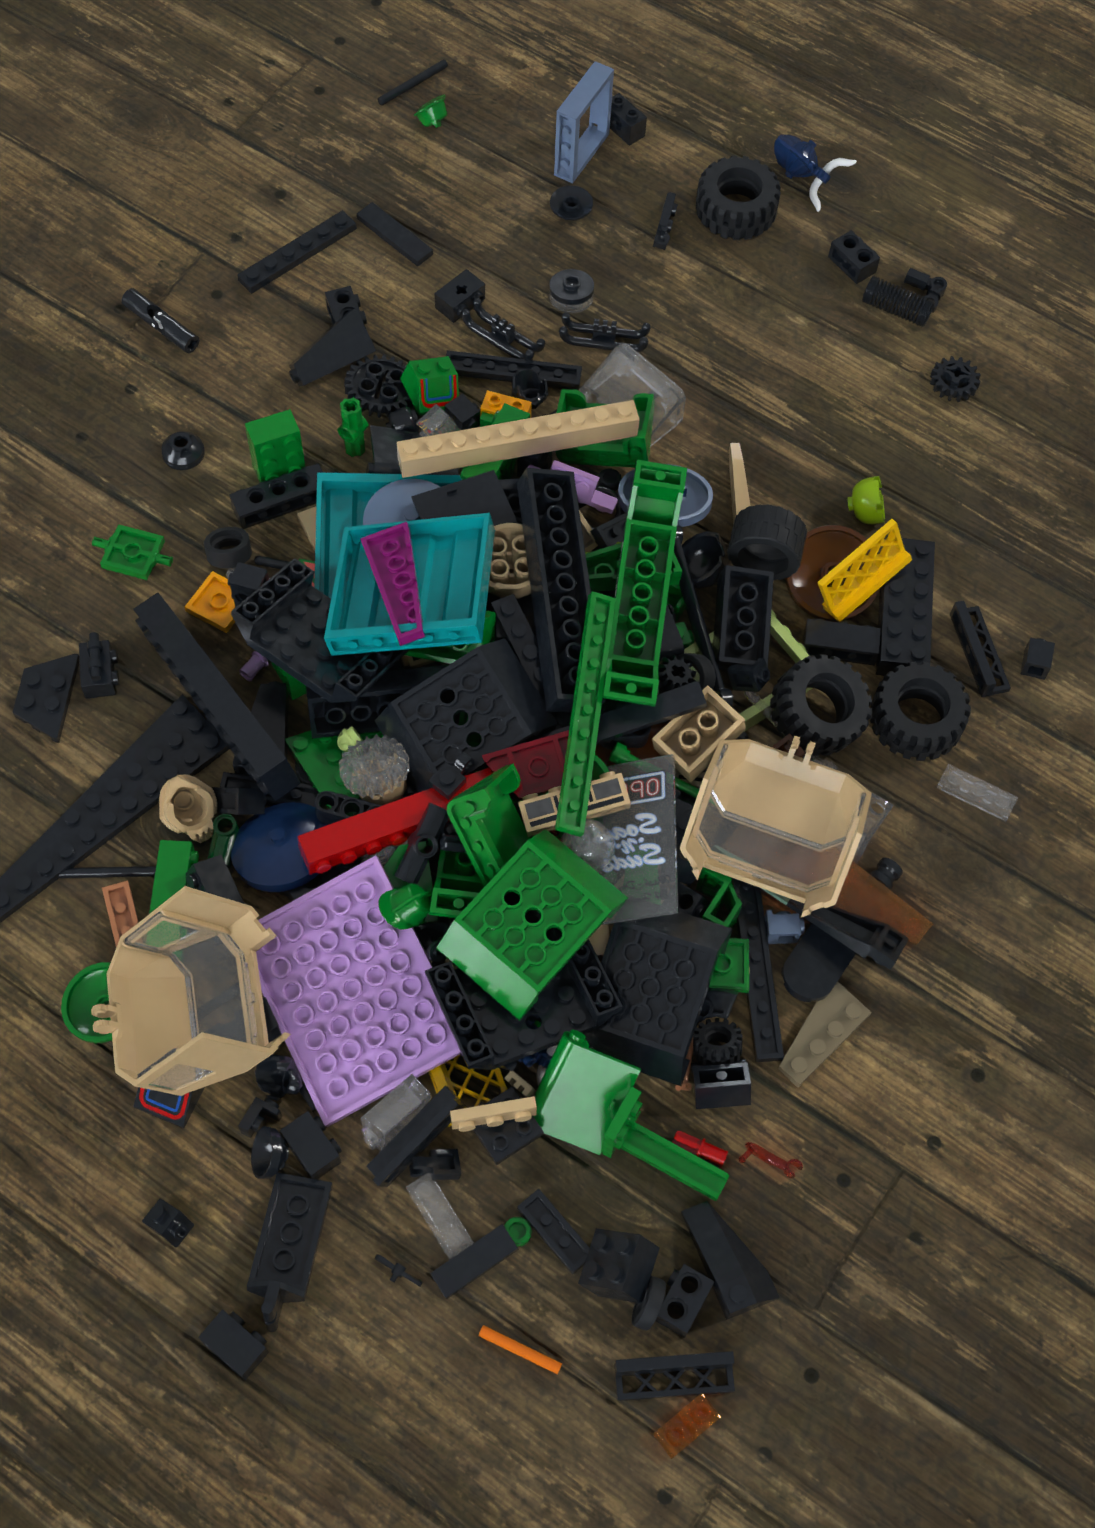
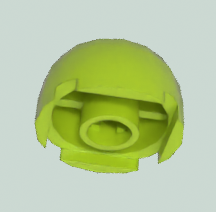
M879 476L868 477L856 483L852 490V497H848L849 511H854L856 518L865 524L885 523L884 499L881 490H879V488H882Z

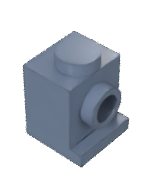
M772 910L766 911L765 924L768 944L798 943L800 935L804 934L805 931L804 919L799 918V914H791L789 911H781L776 914H772Z

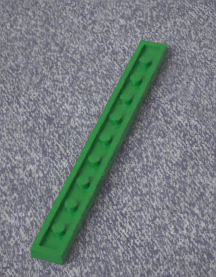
M594 591L588 595L555 826L557 831L581 837L585 831L616 598Z

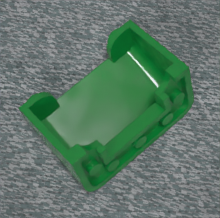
M562 389L556 413L607 404L587 403L585 395L579 390ZM640 393L632 397L639 416L637 436L555 451L557 458L568 464L635 468L637 460L648 461L655 405L654 394Z
M514 763L498 769L454 797L447 805V814L484 887L530 839L509 796V793L518 789L521 781Z

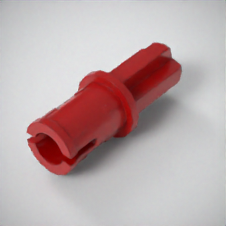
M677 1131L672 1141L677 1146L721 1168L728 1154L727 1150L725 1151L705 1142V1138L701 1140L682 1131Z

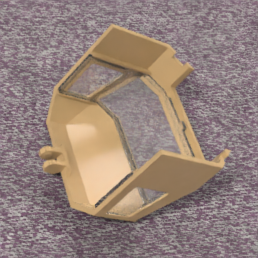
M794 736L788 753L750 739L720 740L702 780L680 846L684 858L688 859L693 868L692 872L698 880L704 867L804 903L801 918L819 908H828L835 905L863 834L872 793L851 775L810 761L816 744L812 741L806 747L805 757L801 758L794 755L800 743V737Z
M184 886L120 937L107 971L109 1005L97 1004L91 1009L93 1016L102 1019L94 1022L93 1031L100 1034L112 1033L116 1074L135 1087L183 1096L186 1093L249 1071L272 1055L278 1049V1046L291 1035L284 1032L270 1043L268 1041L256 951L274 939L276 935L270 927L265 929L256 919L259 914L252 906Z

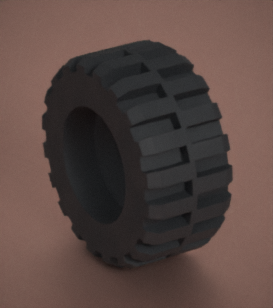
M731 156L729 159L724 157L719 159L718 163L713 162L702 172L701 178H699L696 197L698 218L702 220L701 223L706 228H710L713 234L716 235L718 233L725 239L730 237L733 240H740V238L747 240L751 239L753 235L755 237L761 235L763 230L767 231L776 219L781 194L780 182L777 180V176L773 171L770 172L771 169L766 164L762 165L759 160H750L746 156H743V158ZM740 194L750 198L751 201L735 202L724 196Z
M818 654L816 657L811 655L805 657L802 661L799 660L777 680V684L772 690L774 697L770 699V707L774 708V711L771 715L773 721L778 723L776 728L779 733L783 732L785 736L790 733L793 738L794 736L800 737L799 745L804 751L810 741L816 743L812 753L815 756L820 753L823 756L831 755L851 744L867 729L869 725L868 720L872 716V709L869 708L872 705L871 695L867 694L869 690L867 684L863 683L860 679L862 677L858 671L854 672L851 669L852 665L847 662H840V658L831 656L828 659V655ZM806 688L818 689L831 699L836 710V723L825 722L813 714L806 701Z
M909 662L906 667L899 665L893 671H889L883 680L880 681L870 707L872 709V716L870 718V722L873 724L872 730L876 736L880 735V743L883 746L888 745L890 747L889 751L892 753L903 754L902 758L909 760L911 757H916L917 761H925L926 757L933 760L939 758L940 754L946 755L950 752L952 747L956 746L971 714L969 695L967 692L963 693L965 687L961 681L957 682L955 680L956 676L953 673H946L943 671V667L938 665L933 667L927 662H922L921 665H917V662ZM909 698L927 701L936 708L940 714L941 721L934 724L916 723L903 714L898 702Z

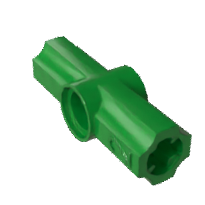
M353 397L351 399H344L340 403L342 424L337 429L338 434L344 440L346 454L351 457L361 456L365 452L364 431L368 428V422L362 416L360 401Z

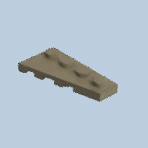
M837 982L825 999L817 1000L778 1069L799 1088L872 1012Z

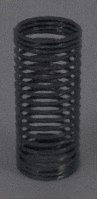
M872 276L862 298L863 303L873 307L876 306V308L883 309V311L887 310V313L890 312L894 316L898 315V318H905V321L909 319V322L912 321L913 324L916 323L917 326L921 327L925 326L935 304L934 300L927 297L924 299V296L920 298V294L916 297L917 293L913 295V291H911L909 294V290L906 291L905 288L902 290V287L898 289V285H891V282L887 285V281L884 282V279L880 281V278H877V276Z

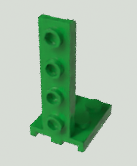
M631 1087L604 1135L601 1153L611 1159L616 1148L618 1150L622 1149L712 1200L717 1201L730 1175L636 1123L643 1103L640 1102L641 1091Z

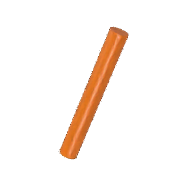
M484 1325L479 1332V1337L558 1375L562 1363Z

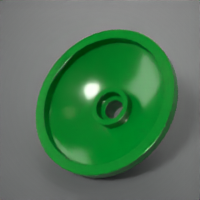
M111 962L96 963L84 968L73 977L63 994L61 1004L63 1021L69 1031L83 1041L90 1043L112 1041V1033L100 1034L93 1031L94 1022L102 1019L93 1016L91 1012L92 1007L97 1004L109 1005L107 971Z

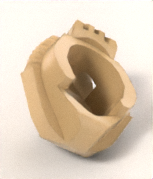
M177 775L167 780L159 796V818L162 820V823L171 831L178 834L183 832L199 843L212 837L214 832L212 819L217 813V799L214 790L190 775Z

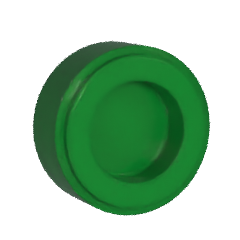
M513 1217L505 1223L504 1227L517 1247H522L529 1242L532 1228L526 1219Z

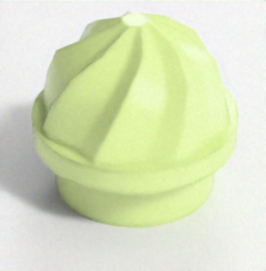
M351 726L347 730L345 728L342 729L337 743L341 750L349 753L359 750V746L364 741L354 727Z

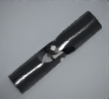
M130 288L124 293L122 304L154 329L161 332L162 335L183 351L192 353L198 347L200 340L197 335L169 316L136 289Z

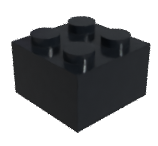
M596 1228L578 1284L599 1297L642 1304L660 1248L640 1234Z

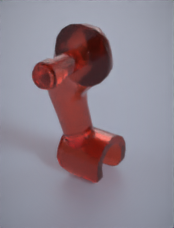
M752 1142L745 1144L747 1151L738 1159L740 1163H744L753 1154L760 1160L784 1170L785 1175L789 1178L795 1177V1174L789 1168L790 1165H794L799 1170L803 1168L801 1161L798 1159H791L787 1162Z

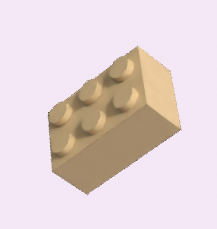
M708 685L702 690L708 707L673 718L652 738L654 749L690 783L709 766L720 740H736L746 730L745 719Z

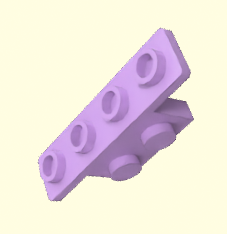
M554 460L551 470L574 472L578 503H584L596 508L600 512L612 514L618 499L595 490L600 477ZM533 465L528 466V468L541 469Z

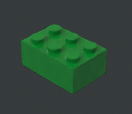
M291 409L245 423L252 465L259 482L269 481L305 467L301 434Z

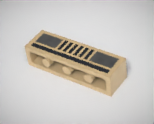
M615 771L606 772L599 776L600 779L591 781L586 821L630 808L631 802L622 773L615 774ZM561 786L549 789L548 794L538 796L537 793L526 795L522 798L523 801L518 802L528 837L535 836L545 829L548 831L555 830Z

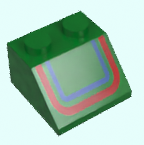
M449 356L409 361L400 378L418 415L445 412V405L459 396L458 373Z

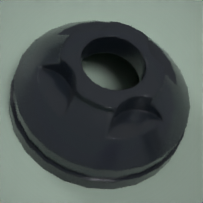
M175 432L169 435L162 444L164 462L176 470H188L196 467L205 455L202 440L192 432ZM180 439L188 441L184 447H176L174 444Z
M265 1126L260 1128L255 1136L251 1152V1166L253 1174L258 1179H270L280 1169L285 1167V1162L289 1155V1147L277 1129Z

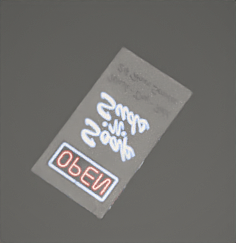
M670 754L607 766L609 772L615 771V774L622 773L631 805L629 809L598 817L594 821L585 824L583 860L627 896L628 900L611 919L607 918L601 925L678 913L675 756Z

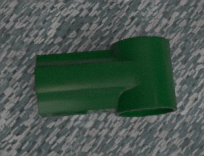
M221 814L213 822L214 834L208 859L222 855L227 868L230 869L232 862L231 850L239 827L232 815ZM233 826L229 832H221L224 827Z

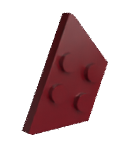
M569 730L482 755L483 761L493 772L514 763L521 781L520 786L513 793L520 800H523L522 798L529 794L537 793L541 795L548 793L549 789L561 786Z

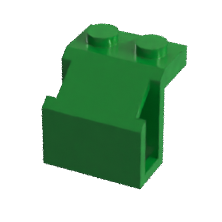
M703 867L696 890L713 900L702 919L733 929L736 925L742 902L740 898L738 899L732 879L729 876ZM724 903L729 913L725 922L716 918Z

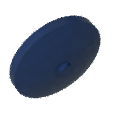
M290 802L265 808V814H254L239 828L231 850L232 864L241 880L255 889L266 892H281L300 887L320 873L309 874L298 848L297 836L329 824L320 822L316 817L315 807L308 804Z

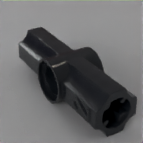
M429 802L417 829L408 838V847L394 876L410 884H418L430 857L434 856L438 850V840L449 819L447 810ZM427 838V846L419 850L418 844L420 840Z

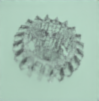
M376 734L371 739L366 736L364 741L356 740V745H349L348 752H343L342 760L339 761V774L344 786L347 787V790L350 789L353 795L359 794L362 798L367 794L373 799L377 794L383 797L386 791L393 793V787H401V781L407 780V773L410 772L409 756L406 753L405 747L396 738L390 739L387 735L380 738Z

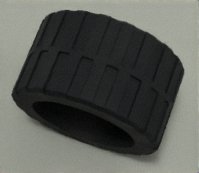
M759 504L746 507L735 517L727 551L728 559L733 566L774 572V580L788 578L800 568L807 536L806 525L798 515L780 506Z

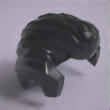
M270 1055L256 1066V1082L262 1091L269 1094L266 1095V1098L278 1101L286 1094L297 1095L300 1092L303 1080L292 1058Z

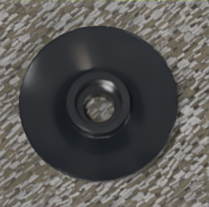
M564 186L552 194L550 207L553 213L562 219L579 220L586 217L592 211L593 198L587 190L581 187Z

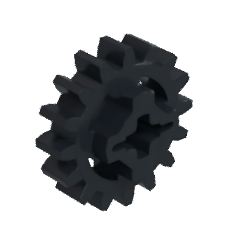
M951 356L949 361L942 358L941 363L936 362L934 369H932L930 385H935L934 392H941L940 398L946 395L948 396V401L956 398V401L960 402L961 397L969 400L970 395H975L981 382L979 380L981 374L976 373L977 366L970 367L971 361L969 360L964 363L962 362V357L955 360Z

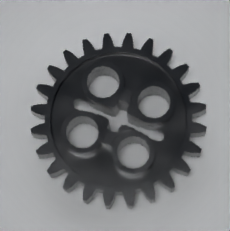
M374 354L373 360L365 356L364 362L357 360L356 366L351 365L350 371L346 372L344 381L345 394H348V399L354 397L359 400L361 411L368 410L369 416L375 412L378 418H380L382 413H385L388 418L390 412L404 406L413 407V403L400 380L406 366L403 367V360L395 362L394 356L387 360L384 354L381 359H378L376 354ZM388 373V374L386 375V381L383 382V378H384L385 374Z

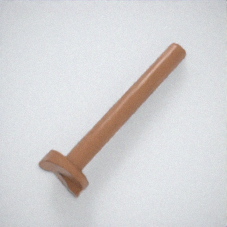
M693 1037L686 1059H689L690 1062L682 1087L675 1085L677 1091L692 1090V1085L688 1083L693 1055Z

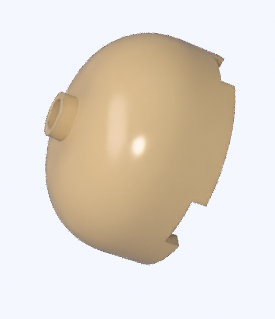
M504 523L494 526L495 536L488 592L500 598L514 594L516 599L531 594L522 524Z

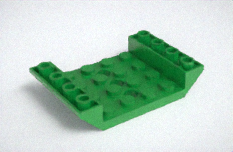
M545 829L527 840L455 918L436 949L520 1021L538 1001V995L600 925L607 918L611 919L628 900V897ZM513 892L519 895L520 901L516 905H508L504 901V897L508 893ZM528 911H538L541 919L537 923H529L525 919ZM551 928H557L561 931L562 937L558 941H550L546 936V932Z

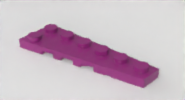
M407 521L360 538L400 646L424 638L425 633L422 626L423 618L411 533ZM407 623L417 624L416 629L401 633L398 624Z

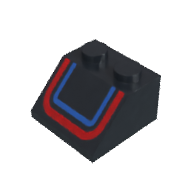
M138 1087L134 1108L185 1128L205 1087L186 1093L183 1096Z

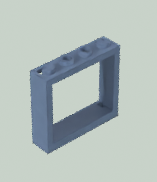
M595 61L557 110L554 176L573 184L608 137L614 69ZM590 106L589 127L579 139L580 118Z

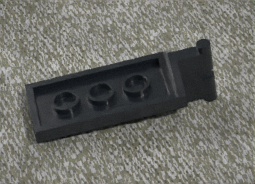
M283 1173L276 1174L247 1283V1291L265 1298L261 1310L269 1332H275L278 1328L283 1303L305 1301L333 1188L332 1182Z

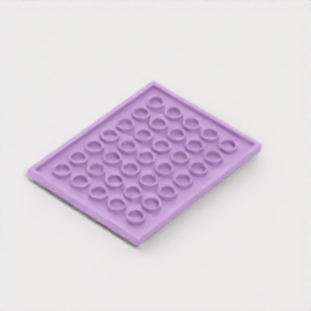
M376 855L258 920L265 929L270 927L276 935L274 939L256 951L261 991L277 1020L281 1034L284 1032L291 1034L285 1040V1043L326 1127L461 1054L425 975V970L433 968V965L414 927L400 930L387 923L381 915L378 900L383 893L394 888Z

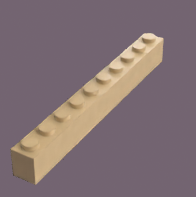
M634 400L403 440L397 442L398 461L402 478L635 437L638 435L639 416Z

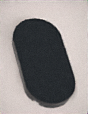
M811 923L782 967L781 975L783 976L786 990L794 998L803 1002L825 999L854 958L856 952Z

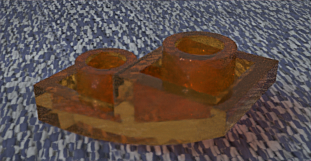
M701 1393L681 1409L678 1414L655 1431L653 1435L670 1458L673 1459L717 1422L721 1416L704 1394Z

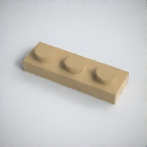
M535 1096L450 1111L452 1130L459 1129L461 1132L475 1129L477 1125L487 1124L488 1127L502 1125L506 1120L515 1119L516 1122L528 1121L532 1116L536 1115Z

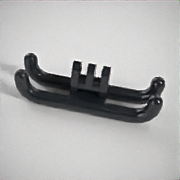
M479 298L473 300V308L483 321L492 326L491 332L475 323L468 309L462 310V320L472 332L513 358L533 360L534 352L544 350V339L540 338L536 343L517 332L515 325L512 323L508 324V321L504 318L501 319V316L497 314L492 316L486 312ZM515 340L529 350L523 354L510 344Z
M564 312L561 316L564 326L560 327L559 335L567 344L627 353H639L647 348L649 341L645 336L649 334L651 329L649 323H644L639 330L617 328V321H612L611 326H608V320H603V325H599V319H594L593 325L574 322L570 319V314ZM568 329L576 332L591 333L593 338L571 336L568 334ZM615 338L640 339L637 344L615 342Z

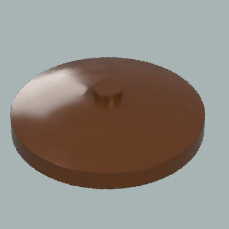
M838 525L821 526L807 532L800 568H798L795 574L785 578L787 589L794 602L804 612L814 618L837 622L835 618L823 609L822 603L824 599L817 582L867 539L853 529ZM862 562L859 570L862 569L865 562ZM843 578V581L840 586L844 584L846 578ZM834 580L827 587H831ZM879 589L842 621L851 619L867 609L876 598Z

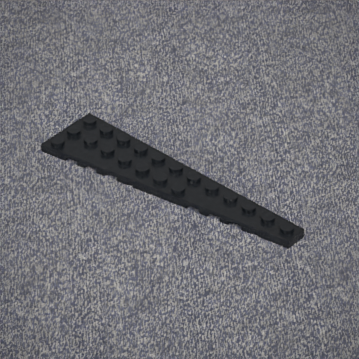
M183 694L0 877V923L58 880V876L64 870L74 868L157 805L161 789L167 780L177 775L195 776L230 749L228 744H225L217 730Z

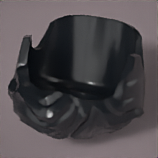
M522 370L514 374L512 397L532 402L531 409H536L547 399L546 379L541 381L537 372Z

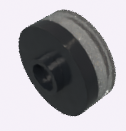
M576 269L559 271L550 280L549 299L551 304L556 309L567 313H578L588 309L594 299L593 279L587 273Z

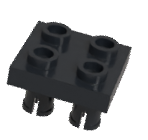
M512 1086L484 1105L521 1098ZM533 1116L530 1120L524 1122H516L515 1119L504 1121L499 1126L488 1127L487 1124L477 1125L473 1129L496 1165L544 1135V1131Z

